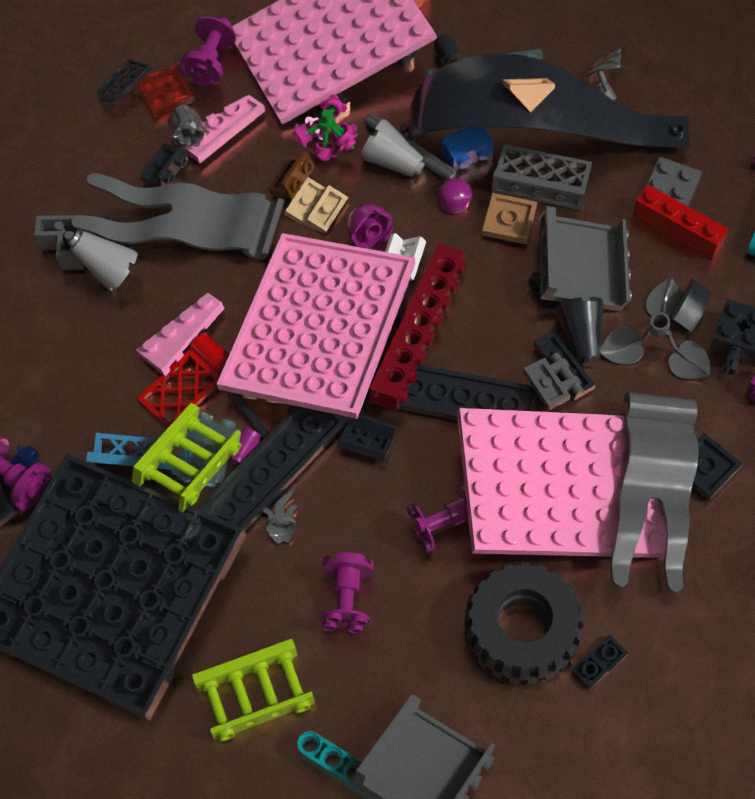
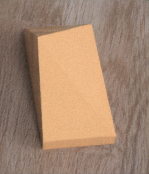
M547 78L504 79L502 83L530 112L555 88V84Z

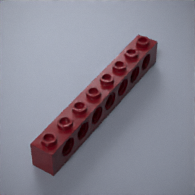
M438 243L370 387L371 403L397 411L400 404L406 402L409 394L408 386L409 384H414L418 373L416 369L418 365H423L426 357L425 349L427 346L431 347L435 336L433 332L435 328L439 329L442 323L443 315L441 314L443 310L447 311L449 308L451 292H456L459 284L458 277L465 273L467 262L464 261L465 251Z

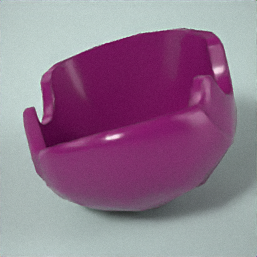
M450 178L444 181L438 189L437 203L439 207L445 212L453 214L467 210L472 199L470 185L457 178Z

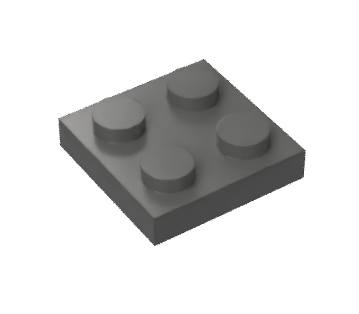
M659 157L647 185L689 206L703 171Z

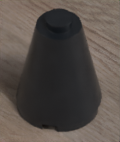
M582 297L573 298L559 303L558 308H555L573 356L582 366L593 365L596 363L595 360L600 358L603 300L599 297H589L590 301H582Z

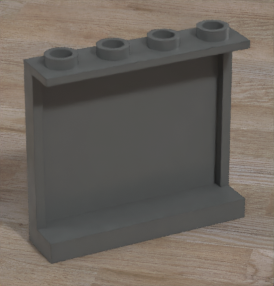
M547 206L539 217L541 299L563 302L582 297V301H590L589 297H599L603 300V309L621 312L626 304L630 303L632 298V291L629 289L631 270L628 269L630 251L627 249L629 231L626 229V220L622 219L616 227L557 217L556 208Z
M412 694L357 769L352 785L374 799H468L467 792L469 789L474 791L482 778L479 775L482 769L487 772L495 758L491 755L495 744L491 743L486 751L418 709L421 699Z

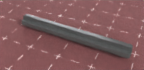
M370 114L366 117L365 124L372 130L378 131L375 128L381 119L374 114ZM399 132L424 157L422 162L425 166L446 180L455 177V169L414 141L408 140V137Z

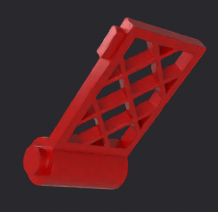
M202 333L194 339L190 349L184 353V356L170 367L171 371L166 376L162 374L137 399L160 422L169 428L191 403L198 406L218 387L217 382L230 354L210 336ZM191 358L196 363V371H183V365ZM210 375L214 379L208 386H199V376ZM195 376V387H182L183 377ZM170 377H179L178 387L165 388L166 381ZM182 392H195V398L190 403H182ZM161 393V404H150L146 399L152 394ZM165 393H178V403L165 404ZM177 408V416L169 422L164 417V410Z

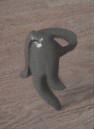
M292 490L278 500L275 505V515H273L270 509L263 510V513L267 514L269 519L265 524V529L277 544L281 542L289 543L296 528V521L292 518V512L297 506H290L286 514L284 511V505L292 496Z

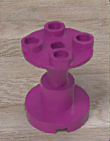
M199 16L194 29L198 37L204 41V45H199L196 51L184 53L178 67L186 79L190 76L195 79L193 83L211 87L216 85L217 81H220L223 74V68L217 61L218 52L216 48L231 47L234 45L237 36L230 26L229 20L220 17L217 19Z
M0 437V475L5 477V484L13 489L11 498L13 505L22 511H27L35 506L31 502L36 497L41 499L52 480V475L49 474L52 470L43 463L34 464L29 469L20 463L11 464L5 460L9 451V442L6 438Z
M464 482L457 484L458 498L444 503V509L432 515L424 517L416 503L406 506L410 518L416 524L412 526L414 534L418 540L421 539L426 552L435 549L431 531L450 523L455 527L469 521Z
M349 552L337 553L336 558L332 559L330 554L323 557L321 570L326 576L334 578L333 591L338 594L337 610H329L319 614L318 621L322 623L321 629L326 631L347 629L349 633L358 634L363 632V627L370 624L371 619L369 616L353 611L354 595L359 593L360 580L369 578L373 574L374 562L371 559L366 561V556Z

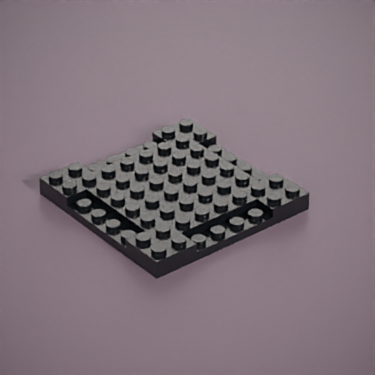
M66 454L0 568V652L13 658L21 659L150 721L175 674L173 669L220 579L224 580L247 535L243 528L188 505L181 512L178 510L180 501L145 486H138L126 478Z

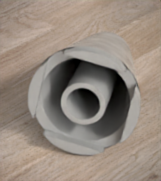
M382 119L375 128L378 131L370 135L364 145L360 158L410 177L414 174L419 175L425 166L422 162L424 157L388 121Z
M85 231L80 232V234L76 232L69 241V245H71L70 251L109 291L119 287L130 272L128 270L129 263L134 264L137 258L136 251Z

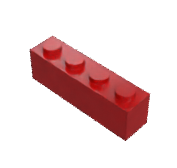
M647 185L635 203L634 217L711 260L714 259L724 245L728 228L650 185Z

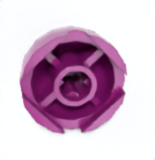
M373 203L362 204L350 213L347 219L346 230L350 240L357 247L369 249V247L377 244L378 248L389 239L393 232V226L391 225L393 218L379 205Z

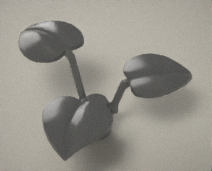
M621 48L600 57L590 66V71L587 73L588 76L595 73L598 74L600 81L592 87L613 100L617 97L608 84L603 71L620 68Z
M673 278L663 281L649 294L646 300V310L652 317L650 319V328L646 329L642 338L638 339L637 332L632 328L619 327L610 332L600 348V353L607 360L620 365H630L643 357L644 349L641 343L646 340L649 334L659 338L667 336L673 351H675L669 357L668 362L669 368L675 376L689 380L707 377L710 374V361L705 350L693 341H684L678 349L672 338V333L669 331L670 318L682 301L679 299L682 292Z

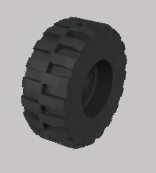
M520 562L518 566H512L511 563L502 565V569L498 572L493 569L486 574L485 580L478 581L474 587L473 594H470L467 601L464 632L465 638L469 642L468 648L472 656L478 657V664L483 669H491L494 677L501 679L502 676L509 678V683L518 684L519 680H526L527 684H536L540 678H543L545 681L553 678L555 672H562L568 666L570 659L574 658L583 634L584 615L581 613L582 604L580 598L574 596L575 589L570 583L567 582L565 584L562 581V575L556 571L553 573L547 571V567L538 564L535 567L529 566V562ZM516 604L533 606L546 617L548 621L547 633L536 641H516L507 636L499 625L501 612Z

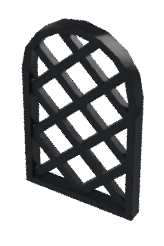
M127 59L101 85L98 90V97L101 101L108 103L121 99L152 69L151 65ZM137 67L136 71L131 72V69ZM127 71V74L121 76L122 72ZM137 74V77L130 79V76ZM127 77L126 81L120 82L121 79ZM117 81V84L111 86L112 82ZM127 84V87L120 89V86ZM117 87L116 91L110 92L111 89Z

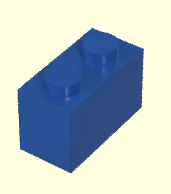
M484 127L465 128L442 138L440 153L453 169H465L470 164L479 160H485L492 155L494 141Z

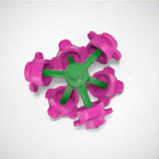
M335 94L330 95L326 101H321L320 107L323 109L320 118L307 117L304 121L305 124L301 126L296 124V127H294V139L298 144L302 143L304 147H307L312 137L323 140L316 143V148L311 149V153L316 154L319 160H330L331 157H336L338 154L336 151H333L334 145L328 142V133L332 131L334 132V141L340 148L338 150L339 153L344 150L348 152L354 149V145L357 143L354 140L358 136L357 134L354 135V132L357 131L355 124L348 125L346 122L335 123V118L347 109L346 104L341 103L339 97Z

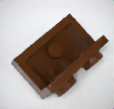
M302 151L299 157L289 156L268 188L271 195L293 200L315 167L308 152Z

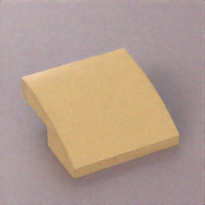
M307 177L284 215L304 226L326 233L348 197L330 185L326 189Z

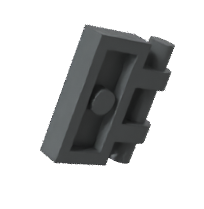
M559 353L551 356L553 361L551 365L543 358L525 367L523 370L524 375L548 411L570 400L568 390H572L576 397L584 393L580 385L581 381L572 374L569 369V363L566 359H562ZM556 373H561L565 381L561 382Z

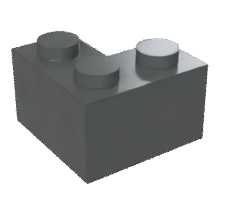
M76 215L36 216L34 236L39 249L56 250V257L61 270H84V265L70 251L71 245H69L72 236L76 232L79 234L82 232L81 230L74 229L72 226V218Z

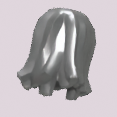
M183 104L171 111L168 118V125L172 132L170 139L178 145L186 147L190 146L191 142H193L194 146L198 147L203 137L210 134L203 126L199 114L192 107Z

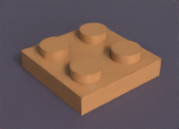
M492 193L482 235L527 245L537 202Z

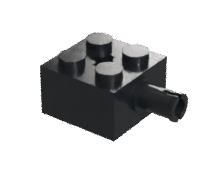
M726 299L708 351L725 357L720 368L724 374H726L728 366H730L728 375H735L739 362L755 367V307L730 299Z

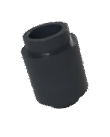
M441 34L434 40V50L442 66L461 59V53L454 39L448 34Z

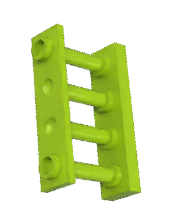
M193 403L181 413L133 466L132 482L138 486H141L146 479H152L179 495L178 510L181 512L188 505L192 506L195 504L199 497V492L231 455L235 456L241 448V443H239L241 432L239 430H236L229 439L199 422L198 414L200 407ZM189 431H196L222 446V448L214 455L185 437ZM181 446L208 462V464L202 471H199L171 454L172 450L175 447L179 448ZM161 463H168L194 480L186 488L157 471V467Z
M293 639L192 675L197 691L207 692L218 725L210 729L214 741L218 739L220 741L229 740L237 732L294 711L296 713L307 711L311 708V705L315 704L312 691L303 694L293 667V657L297 656ZM277 663L282 665L293 695L292 699L281 703L277 701L267 673L268 667ZM252 672L258 676L268 708L254 713L242 682L243 676ZM225 682L232 683L243 717L230 722L227 721L217 691L218 685Z

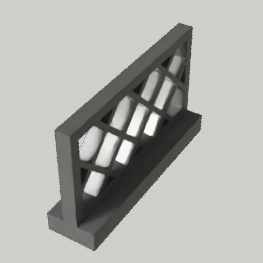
M504 144L497 169L493 176L492 192L581 210L592 162ZM506 154H514L518 158L510 161ZM529 159H538L540 162L532 165ZM523 162L527 168L519 171L515 165ZM559 163L562 167L555 170L550 164ZM545 167L549 173L541 175L537 170ZM578 167L586 170L577 174L573 168ZM510 168L513 173L504 172L503 170ZM567 171L571 177L564 180L559 174ZM532 172V174H533L536 178L528 177V176H524V175H527V174H529V173ZM554 177L558 181V183L548 181V179ZM577 182L580 187L572 186L569 184Z

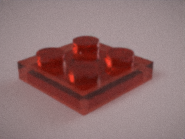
M177 65L145 76L137 83L153 117L172 111L177 106L194 102V96Z

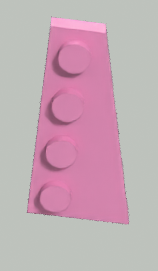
M247 95L224 107L222 113H213L207 116L206 121L202 122V124L210 134L203 137L198 147H195L193 142H191L190 146L185 147L186 153L201 163L265 112L264 105L252 96ZM170 139L174 145H176L177 147L180 146L177 143H175V141Z
M209 293L205 294L136 349L138 355L166 376L171 371L170 365L174 361L178 362L184 356L183 350L189 344H192L198 333L202 329H207L224 310L222 302Z

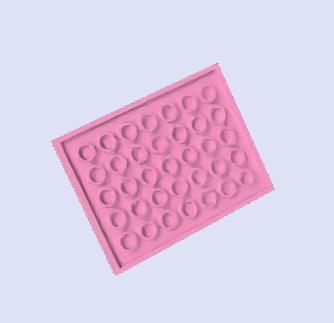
M279 0L232 26L237 36L235 45L281 124L317 106L321 101H326L330 95H336L437 39L436 33L414 0Z
M282 233L217 382L218 389L357 419L415 267V257Z
M460 408L458 410L457 417L472 553L612 556L619 517L620 490L629 455V436L626 429L625 416ZM653 498L649 501L644 526L633 557L664 558L666 528L661 502Z

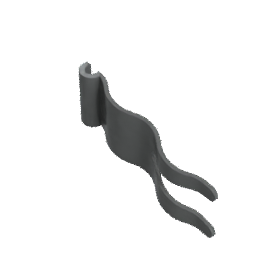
M92 173L87 177V184L90 187L107 192L123 202L144 208L170 206L172 211L135 223H120L86 215H76L72 218L71 222L74 229L92 233L115 243L138 244L157 239H170L204 250L223 251L239 249L243 250L245 255L252 259L264 260L269 254L284 199L278 198V201L273 203L268 201L264 194H222L189 183H171L154 188H140L128 185L109 176Z
M626 392L624 394V401L628 402L625 421L629 436V455L619 496L618 525L611 557V581L613 585L620 588L628 583L631 561L644 526L650 499L654 498L661 502L666 526L664 554L666 587L670 592L675 593L683 587L682 568L690 524L689 500L698 465V441L693 427L697 417V403L692 399Z

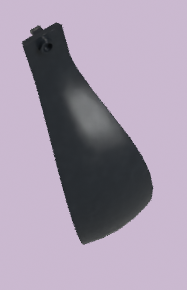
M487 54L464 58L445 65L429 75L416 90L409 110V119L406 123L400 125V132L403 135L408 132V140H414L417 136L425 133L447 129L501 127L546 130L634 146L690 147L688 116H651L638 113L614 101L567 70L545 60L520 54ZM547 78L555 84V88L530 112L502 83L504 79Z

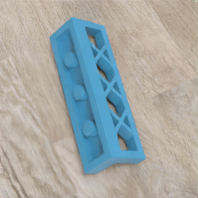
M96 433L94 452H87L86 462L134 466L142 458L138 456L141 453L144 455L147 452L146 449L155 443L158 438ZM102 439H110L116 446L109 454L101 453ZM129 441H133L139 448L132 456H128L122 448ZM140 442H146V444L142 446ZM184 449L183 461L190 465L191 452ZM161 463L157 467V469L178 470L168 463Z

